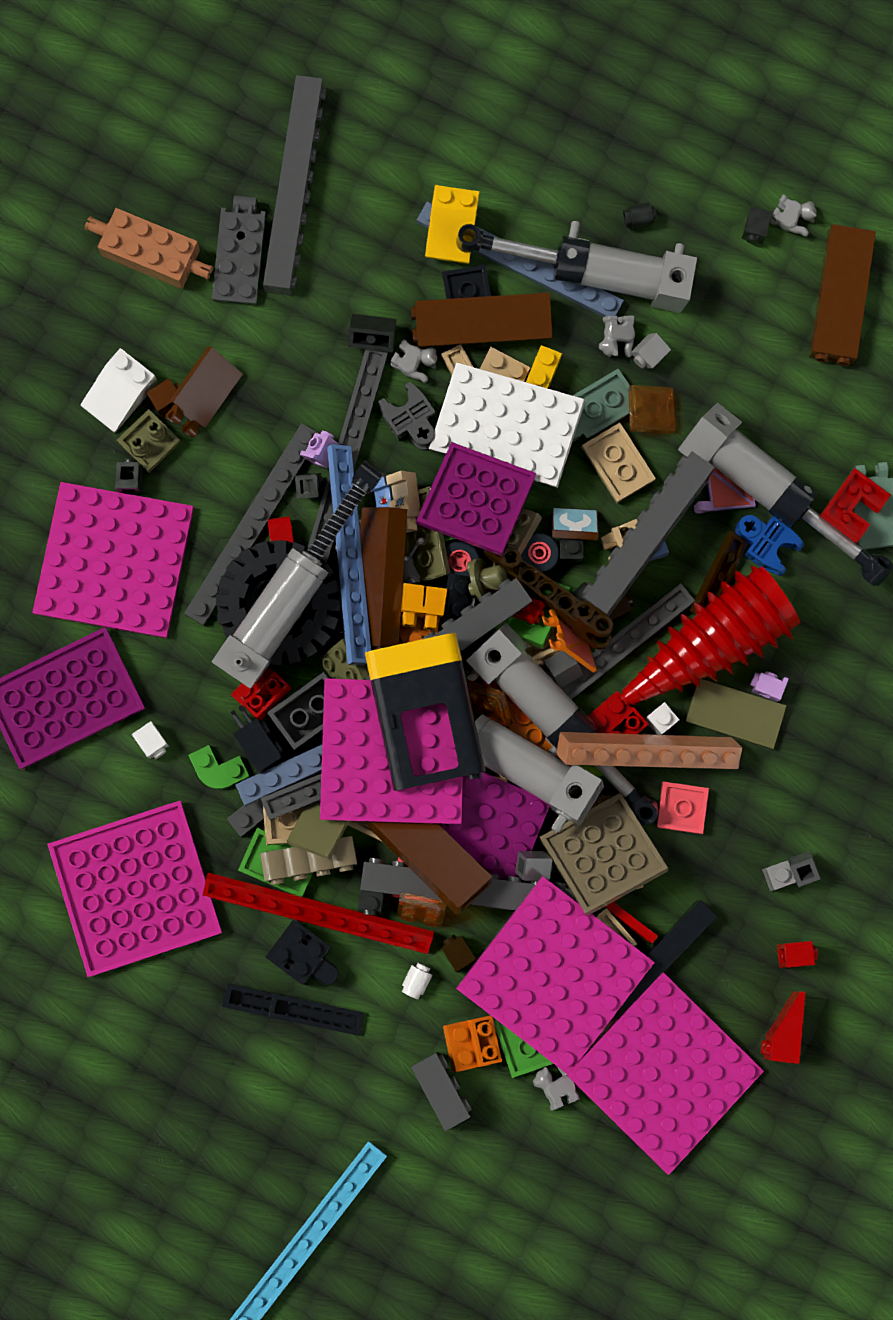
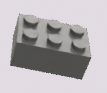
M324 672L267 712L295 752H298L323 734L325 679H328Z
M435 1052L411 1065L417 1080L445 1131L470 1118L468 1112L472 1109L465 1096L460 1098L457 1090L461 1088L454 1075L449 1077L446 1071L449 1065L443 1054L438 1056Z

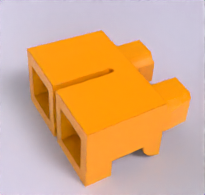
M404 583L401 602L403 627L415 628L417 617L425 618L424 629L435 631L439 620L444 615L447 589L426 586L424 589L423 585Z

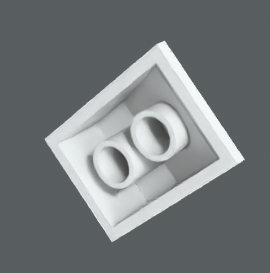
M120 348L103 368L82 401L81 407L116 433L147 397L146 392L154 388L158 381L153 373Z

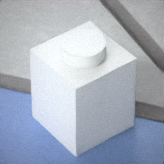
M665 702L645 719L657 735H663L679 721L678 717Z
M151 721L132 734L149 759L153 757L158 759L167 752L165 749L169 745Z

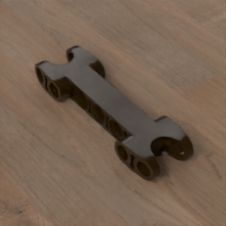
M507 543L502 556L483 549L485 554L483 559L486 562L489 558L496 565H501L507 573V579L510 578L513 581L517 578L529 597L542 601L545 605L544 608L548 611L550 609L555 610L557 617L570 626L577 637L597 650H604L609 647L613 623L600 609L588 601L579 600L521 558L520 552L509 543ZM529 577L533 578L534 581L526 582L524 579ZM547 590L552 592V594L546 596L542 592ZM568 604L571 607L568 609H563L560 607V605ZM600 622H606L609 628L606 629ZM596 636L606 637L607 642L598 644L594 638Z

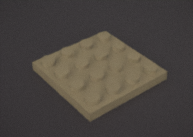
M621 793L590 809L581 826L568 821L559 833L552 830L540 837L542 844L550 857L553 858L554 864L586 916L668 872V867Z

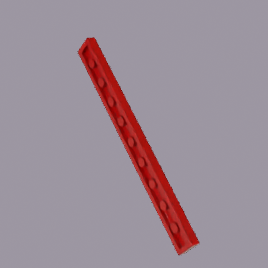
M212 873L207 874L202 895L425 954L429 952L434 931Z

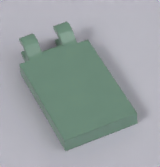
M619 369L573 395L584 399L585 404L572 443L581 436L587 441L642 407V403Z
M887 462L877 463L875 466L876 477H868L891 494L882 509L875 513L861 501L853 509V512L870 524L857 542L858 546L863 550L893 546V478H888ZM865 465L855 466L858 471L866 476Z

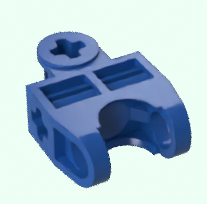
M747 515L738 522L735 528V533L749 542L750 548L744 556L759 567L762 566L767 571L779 576H783L787 570L780 563L781 560L777 556V549L779 547H791L801 551L804 547V543L798 535L774 516L765 524L757 517ZM749 524L751 529L749 532H746V526ZM776 528V531L774 532V534L771 536V538H769V536L772 534V532H773L774 529ZM763 545H765V546L763 547V549L761 550V552L757 555V553L759 552V550L761 549V547H762Z

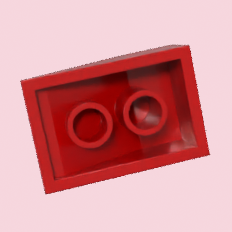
M792 992L766 1034L765 1040H762L760 1052L764 1055L765 1060L799 1064L805 992Z

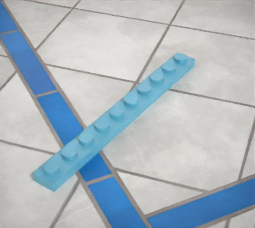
M370 1141L367 1142L230 1320H260L387 1157L385 1153Z

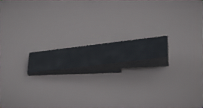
M702 900L695 901L669 931L663 934L645 953L655 963L614 1015L616 1018H620L717 918L715 913Z
M228 983L225 985L221 1007L358 1036L361 1033L365 1014L364 1012Z

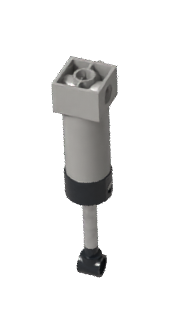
M578 221L571 222L569 237L562 236L557 250L483 235L484 231H480L472 224L463 225L458 232L456 245L462 252L470 253L474 250L480 251V248L553 263V280L585 285L650 299V307L681 313L690 300L697 257L683 255L684 245L681 243L676 244L674 252L666 251L662 258L580 239L578 238L580 228ZM470 235L474 241L467 242L463 239V236Z
M717 402L700 419L678 450L687 457L693 451L712 464L789 529L796 521H800L801 518L860 564L862 566L860 569L862 570V576L868 583L879 586L893 571L892 562L881 554L869 555L851 539L821 518L811 508L813 505L812 501L819 493L798 476H794L739 432L737 428L742 422Z
M505 622L466 660L473 668L465 676L466 681L472 683L479 676L488 685L494 681L546 736L545 739L553 746L547 752L556 757L560 732L594 733L598 726L525 651L528 645ZM494 650H497L501 656H497ZM594 765L631 804L630 808L640 824L650 825L654 823L659 812V805L656 800L647 797L645 794L641 795L614 766ZM649 807L653 813L651 815H644L641 812V808Z

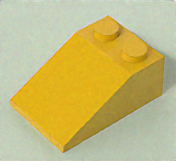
M435 185L425 258L469 264L471 252L465 253L459 250L456 245V239L463 225H475L479 191ZM470 235L463 236V239L465 241H473V238Z

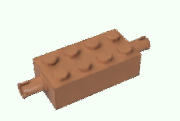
M115 208L108 223L94 219L91 216L87 219L90 222H86L85 230L102 236L98 245V250L102 257L180 289H183L190 272L207 280L210 278L208 274L212 273L213 266L196 260L200 252L196 240Z

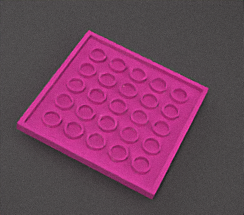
M60 482L32 613L39 616L167 639L194 506Z
M325 679L320 820L461 824L463 776L394 791L371 681ZM440 703L404 711L401 714L413 774L421 776L457 768L458 758L446 705Z
M181 801L47 844L87 977H92L222 934L212 898L202 896L206 879Z
M541 876L456 989L568 1074L581 1060L655 962L593 914L586 916L579 903L545 877Z
M662 973L595 1042L566 1076L669 1175L763 1073V1070L669 977Z

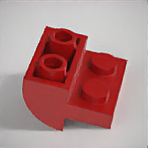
M267 667L253 688H249L241 683L231 696L243 705L255 719L261 722L268 715L267 712L273 709L292 688Z
M618 691L588 715L598 726L594 733L638 734L648 723L634 707L625 705Z

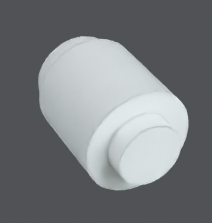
M417 963L416 966L411 965L402 984L404 986L402 992L415 999H419L420 995L424 994L431 980L430 968L420 963Z

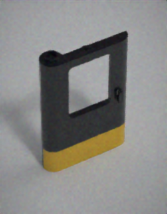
M456 633L365 652L393 790L407 789L467 776L468 780L481 778V773L486 771ZM444 703L448 711L458 766L454 769L415 776L412 771L401 714L404 711Z

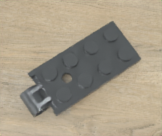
M234 195L233 211H226V208L221 207L212 293L213 301L257 305L266 212L261 211V214H256L257 197ZM239 232H243L245 234V238L239 240L237 238V234Z

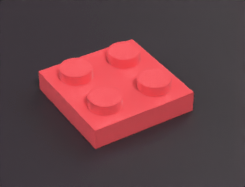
M662 782L656 828L703 834L709 788Z

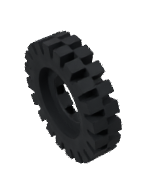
M266 541L245 549L239 553L235 560L230 562L226 567V572L221 576L218 584V594H216L217 617L227 638L235 633L254 605V598L259 587L273 577L291 549L293 548L299 553L303 551L306 553L309 548L289 541ZM322 557L320 558L321 568L329 573L322 580V584L303 610L301 616L294 623L271 657L270 665L292 664L310 657L327 643L336 629L341 612V591L334 572Z

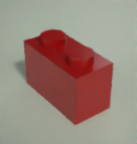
M812 941L777 945L779 968L815 965V960L818 959L816 945L813 946Z

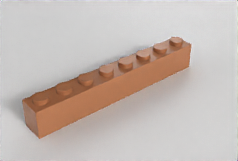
M560 732L556 754L565 765L738 769L742 747L732 737Z

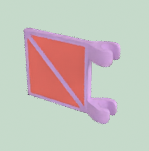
M714 467L711 478L707 482L710 501L697 502L694 505L695 513L753 508L756 507L755 499Z

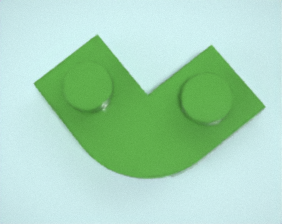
M209 745L188 755L199 779L211 788L225 789L250 777L240 756L219 765Z

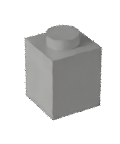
M657 333L648 334L632 350L631 354L635 357L634 362L639 367L649 369L653 368L671 349Z
M788 860L762 869L770 891L796 883Z

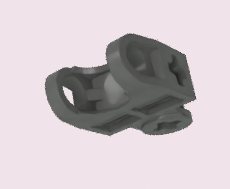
M408 382L404 385L409 395L408 402L404 406H393L391 403L388 404L384 398L379 400L378 403L386 424L398 441L408 435L417 449L428 450L434 438V429L429 421L436 417L435 410L424 394L414 384ZM419 434L427 435V439L420 437Z

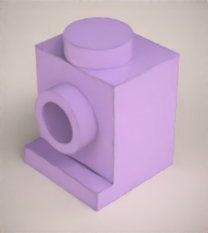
M322 430L321 434H314L313 438L309 441L306 451H301L300 455L314 465L329 468L327 447L331 444H340L333 440L334 436Z
M755 672L750 684L754 686L752 693L777 703L781 700L788 678L784 677L779 680L778 676L774 673L765 672V674H758Z

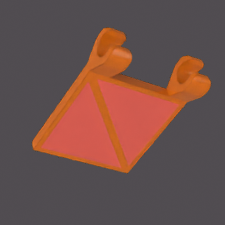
M550 609V618L542 616L543 623L546 626L556 627L558 631L556 634L558 641L554 642L550 639V647L553 650L566 652L594 673L597 669L589 645L577 637L569 626L558 619L555 610Z

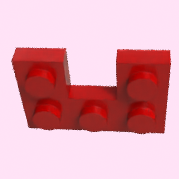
M854 468L820 514V517L857 543L870 524L852 511L856 504L861 501L875 513H878L891 494Z

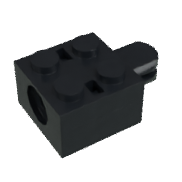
M243 705L238 708L247 720V725L243 724L235 710L230 712L241 728L234 732L233 735L258 773L284 762L282 756L285 753L277 741L272 743L269 739L273 735L264 721L261 723L257 719L252 721Z
M294 919L266 955L268 960L302 985H305L311 976L323 985H330L337 980L339 975L336 965L325 958L332 947Z

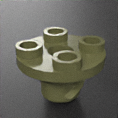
M476 558L467 562V570L471 581L469 583V591L472 596H477L478 599L490 591L494 594L495 590H500L498 585L507 580V573L501 565L494 563L492 567H489L482 558Z

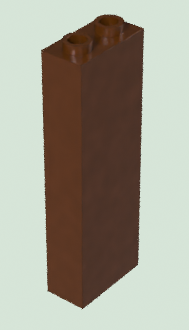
M832 224L828 230L809 358H815L817 362L833 361L837 362L840 366H850V364H854L858 357L876 231Z
M550 293L415 301V306H411L412 320H416L417 329H412L413 342H418V347L552 338Z
M393 507L362 508L360 541L371 650L399 645L407 509Z
M362 821L456 915H459L491 885L492 876L438 823Z

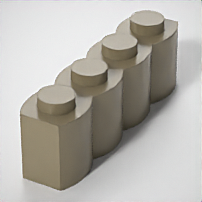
M352 836L340 839L330 860L297 847L260 853L265 882L270 881L271 885L285 883L284 879L293 877L294 881L307 879V874L316 873L317 877L331 874L330 870L339 868L340 872L354 870L353 865H358Z

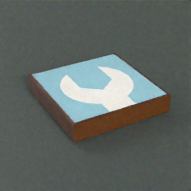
M552 508V537L598 540L597 510Z

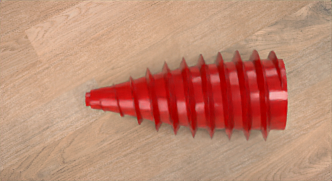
M751 566V573L748 576L735 571L736 584L734 586L721 581L722 594L719 597L711 592H707L709 604L705 608L694 603L696 615L692 619L681 614L683 627L679 631L668 627L670 640L667 644L657 641L658 653L654 658L647 657L649 663L641 672L638 671V675L622 690L623 693L619 696L625 705L631 704L633 706L659 694L665 696V692L676 688L683 693V685L690 683L700 688V679L709 676L717 682V671L725 669L733 675V663L740 661L749 667L748 655L756 653L764 658L762 647L770 644L778 649L776 638L781 635H785L793 640L791 629L800 624V619L787 596L769 572L762 566L759 568Z

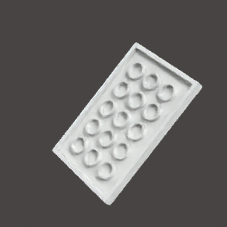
M456 362L434 431V438L430 443L429 449L446 454L451 442L535 472L536 478L534 481L558 488L585 400Z

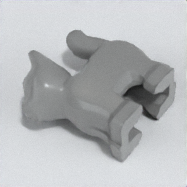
M783 194L778 208L776 207L771 217L770 223L778 225L784 231L802 234L806 237L809 232L805 227L797 226L798 219L802 217L804 220L814 223V218L817 216L815 204L811 201L801 204L798 201L788 199Z
M634 316L603 317L605 322V338L599 343V349L608 357L612 355L618 356L617 341L624 342V353L627 357H631L635 338Z
M403 339L399 348L400 352L405 355L401 358L395 352L391 359V367L400 370L407 377L426 383L428 377L421 372H417V369L421 362L425 366L435 369L438 359L436 350L432 347L421 349L410 345L407 340Z
M546 1067L538 1071L533 1080L535 1087L544 1090L545 1096L550 1102L549 1108L551 1111L564 1106L561 1099L562 1096L567 1097L568 1104L579 1100L576 1084L559 1067L558 1070L562 1076L557 1080H552V1075Z

